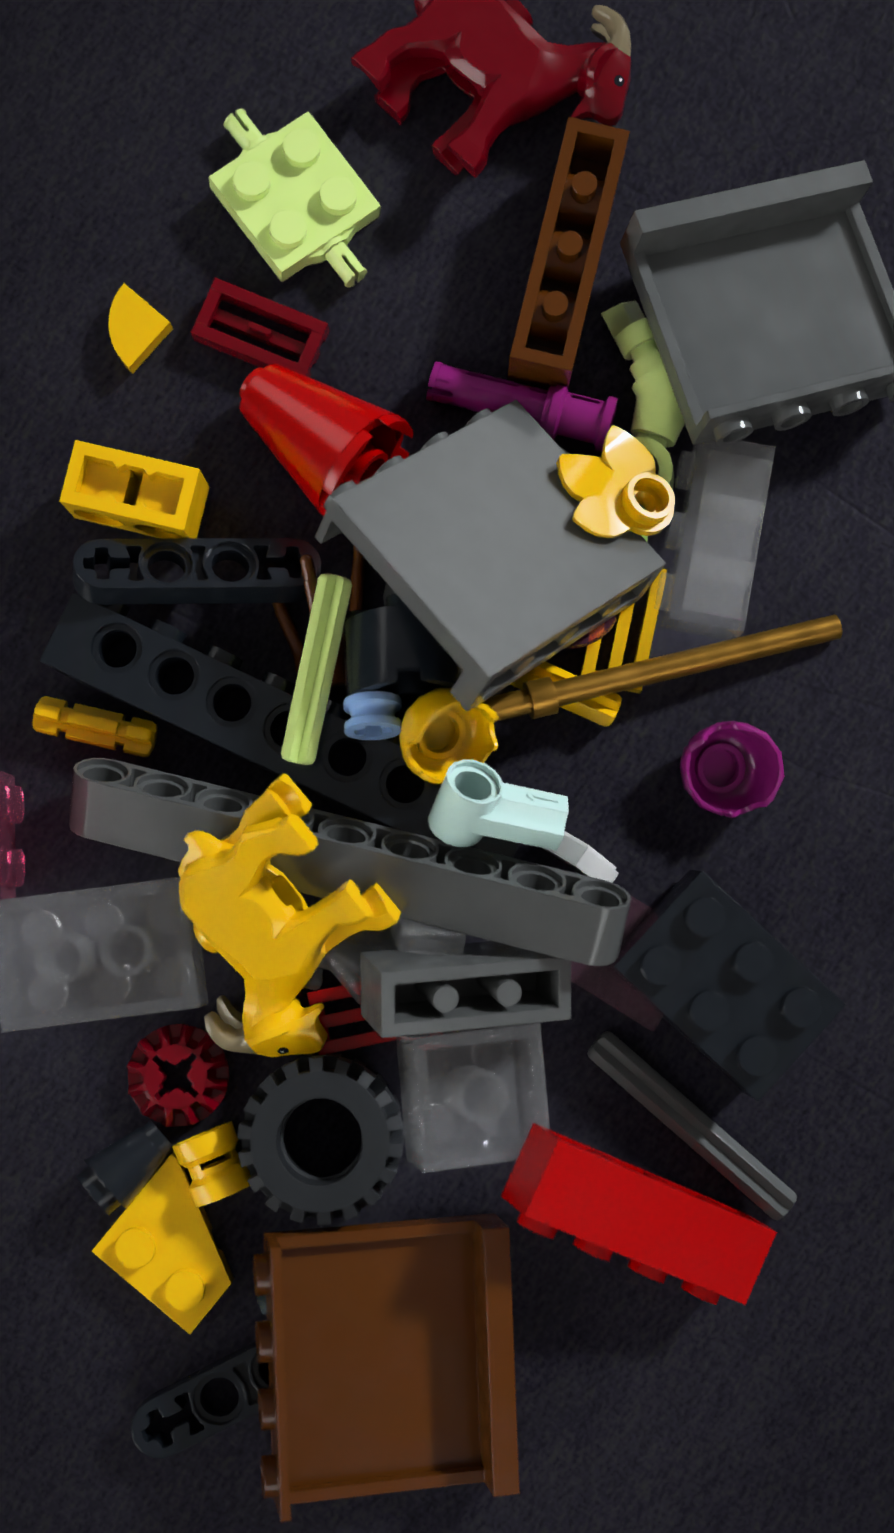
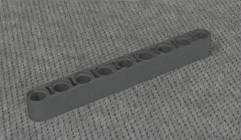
M89 758L79 761L73 768L69 827L76 835L86 839L181 862L188 852V844L184 841L188 833L204 831L221 840L239 827L244 811L260 795L114 759ZM310 808L307 815L301 817V820L317 838L318 845L315 849L300 856L279 853L270 860V864L283 872L300 893L325 898L351 879L360 889L361 895L373 884L378 883L401 911L400 918L592 966L609 965L618 958L631 903L630 894L624 888L606 880L472 847H455L439 839Z

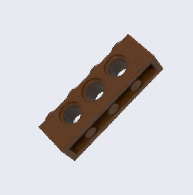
M568 117L510 353L508 380L547 389L551 385L556 386L558 383L567 385V388H569L623 165L629 130Z

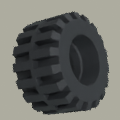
M313 1053L301 1056L297 1060L284 1064L269 1075L249 1098L244 1108L246 1111L244 1120L239 1124L238 1139H242V1150L238 1153L241 1167L247 1166L251 1176L247 1182L254 1193L260 1189L268 1198L265 1204L273 1211L277 1212L280 1207L291 1213L290 1220L303 1223L305 1218L317 1219V1225L332 1224L334 1218L343 1216L345 1221L358 1216L360 1210L368 1204L372 1207L382 1197L383 1191L388 1184L391 1185L402 1156L405 1136L404 1121H402L400 1113L401 1106L396 1095H392L387 1087L388 1082L379 1073L376 1075L366 1067V1063L356 1058L354 1060L344 1058L342 1054L338 1053L315 1055ZM325 1098L339 1102L353 1113L360 1125L361 1145L359 1152L352 1163L341 1171L334 1173L311 1171L299 1164L288 1149L285 1139V1128L288 1119L298 1106L309 1100Z

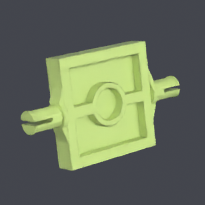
M237 109L235 111L236 118L231 113L225 119L223 125L243 151L238 158L209 176L210 188L276 276L283 282L304 267L327 260L347 288L355 285V279L357 282H360L367 274V270L363 268L347 245L356 232L380 217L381 205L309 111L279 131L267 135L260 133L244 109Z

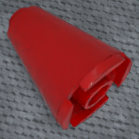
M270 364L264 368H256L245 378L241 385L239 393L241 397V414L322 517H324L326 512L324 508L326 499L339 486L348 481H354L357 485L372 477L389 459L395 456H401L403 459H406L409 456V452L401 447L404 434L413 438V429L406 420L391 411L279 364Z

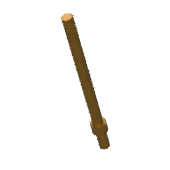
M834 614L554 682L549 676L523 683V689L491 696L483 702L497 713L499 717L497 721L529 714L531 719L557 714L559 706L840 639L842 637V626L838 616Z

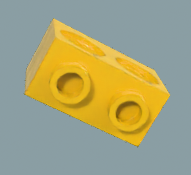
M75 440L59 501L76 519L157 538H197L210 487L199 468Z

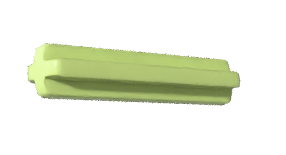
M325 573L321 574L317 580L281 750L282 758L288 762L312 765L316 760L352 590L351 580L343 576Z

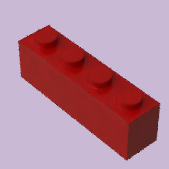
M534 1122L501 1194L503 1199L521 1212L517 1222L525 1228L550 1239H554L558 1229L576 1236L573 1242L574 1246L604 1261H610L613 1252L628 1257L630 1260L627 1266L630 1269L659 1283H664L667 1274L683 1280L681 1285L683 1290L714 1305H717L721 1295L746 1305L777 1233L741 1210Z

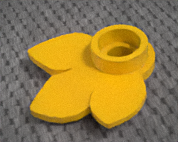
M615 425L610 427L604 439L601 457L562 454L557 459L558 476L562 486L572 498L580 501L573 513L572 520L586 532L603 538H616L628 531L638 535L651 536L661 532L672 520L675 496L671 486L665 479L656 474L655 460L648 449L625 430Z

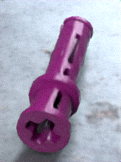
M438 361L435 362L428 383V387H432V389H428L426 395L427 401H435L475 412H480L486 408H490L494 412L517 400L553 440L560 435L594 444L595 451L598 452L603 450L604 439L610 427L613 426L618 405V398L609 396L605 401L570 393L568 392L567 385L559 383L556 386L551 385L549 390L444 365Z

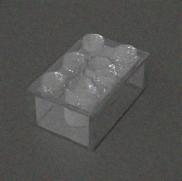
M180 877L0 900L1 1032L192 1009L209 1005L202 946L195 937L193 923L181 909L179 898Z

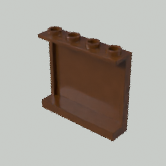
M495 1213L264 1233V1253L253 1255V1278L256 1296L266 1295L267 1320L256 1321L255 1337L258 1363H269V1387L258 1389V1413L261 1431L271 1430L272 1455L260 1457V1473L263 1498L274 1497L280 1521H291L290 1504L485 1482L493 1497L519 1494L509 1227Z

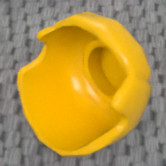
M437 688L418 697L406 711L401 724L399 740L402 756L407 767L413 774L432 784H442L448 768L454 762L466 759L485 763L491 752L498 748L494 722L499 720L497 713L484 702L467 712L450 693L452 688Z

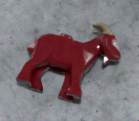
M414 0L415 10L418 15L416 18L404 26L387 30L374 42L360 49L351 57L352 65L362 70L379 90L375 95L376 103L400 125H402L410 112L411 93L421 81L447 73L454 85L474 99L466 112L432 144L434 156L454 175L458 176L465 168L475 179L487 164L489 148L507 127L519 124L549 110L576 92L582 101L574 110L573 118L581 120L593 118L603 125H617L623 115L631 80L630 30L622 15L604 5H596L592 8V16L601 24H593L591 27L592 33L604 43L591 42L568 46L547 42L532 27V17L519 0Z

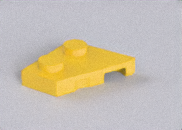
M173 1152L91 1252L190 1335L232 1284L234 1277L223 1251L218 1249L211 1233L212 1226L204 1207H195L189 1192L190 1182L185 1172L186 1168L179 1165Z

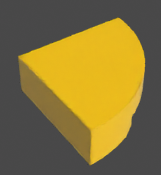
M124 283L116 293L111 304L109 334L119 358L133 374L173 330V327L164 316Z

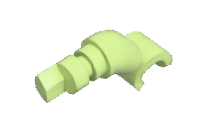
M637 301L623 302L601 314L624 359L634 361L630 366V371L636 381L632 386L636 396V404L631 433L652 454L658 475L665 479L673 490L674 470L670 453L666 447H673L685 422L647 317H644Z

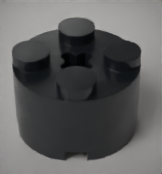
M396 593L386 597L385 607L371 610H354L346 613L343 628L345 692L347 697L366 691L391 692L399 695L402 700V707H410L418 697L437 688H453L462 674L463 669ZM400 711L395 713V717L400 718Z

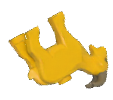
M282 774L274 780L267 790L244 811L240 825L233 833L223 837L221 840L204 831L188 833L184 838V841L188 844V852L181 860L178 870L180 876L179 898L181 909L193 923L196 939L207 951L219 953L244 978L246 995L243 1014L232 1006L225 995H220L216 999L218 1014L212 1011L204 1017L206 1030L213 1041L222 1049L267 1057L313 1054L324 1047L328 1034L319 1022V1014L324 1009V1004L320 1002L304 1008L296 996L309 982L324 956L333 947L349 936L363 930L381 931L389 928L398 922L401 911L378 883L373 884L360 895V889L351 879L308 908L303 896L286 875L270 864L271 858L279 853L300 856L313 851L318 845L316 836L301 820V817L307 815L312 804L287 774Z

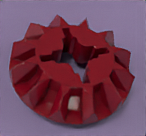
M172 1024L154 1030L138 1042L127 1064L128 1094L134 1099L143 1116L149 1117L165 1127L194 1125L205 1119L220 1105L228 1088L229 1066L223 1049L213 1041L206 1031L192 1025ZM194 1054L197 1058L190 1064L192 1068L189 1070L187 1078L193 1083L191 1087L199 1094L196 1095L191 1090L186 1091L179 1086L161 1096L159 1092L164 1087L162 1084L166 1080L167 1074L161 1068L163 1065L157 1060V1057L163 1062L168 1061L176 1065L183 1060L189 1059Z

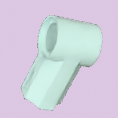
M464 759L454 762L448 768L430 810L428 823L436 837L455 847L476 845L483 836L557 851L564 837L565 824L569 813L568 796L503 783L497 772L488 765L476 760Z

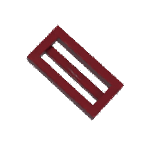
M215 277L191 334L194 341L255 366L264 368L270 364H279L310 377L313 363L316 364L320 355L319 349L322 342L326 341L330 330L328 323ZM221 300L309 335V338L305 344L218 307ZM214 322L297 356L300 359L296 363L210 328V325Z

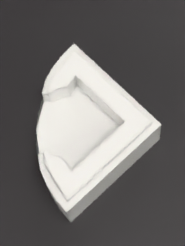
M564 831V837L557 851L543 848L581 875L613 883L619 874L616 871L617 867L595 849Z

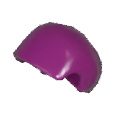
M737 721L717 722L700 730L689 739V745L684 748L679 763L683 788L696 805L717 815H725L731 818H736L757 808L767 807L774 800L785 777L782 752L768 733L748 723Z

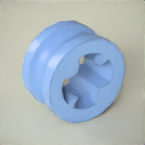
M384 691L358 692L344 698L343 710L351 715V718L344 724V733L350 738L359 740H383L396 737L400 734L402 721L395 717V713L400 711L402 707L401 698L399 695Z

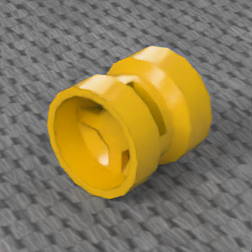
M232 1121L208 1129L172 1146L179 1165L188 1168L192 1182L189 1192L195 1207H201L221 1200L250 1186L247 1182L251 1176L247 1166L241 1167L240 1159L235 1149L239 1139ZM221 1155L225 1156V1158L213 1162L202 1168L200 1167V1164L215 1159Z

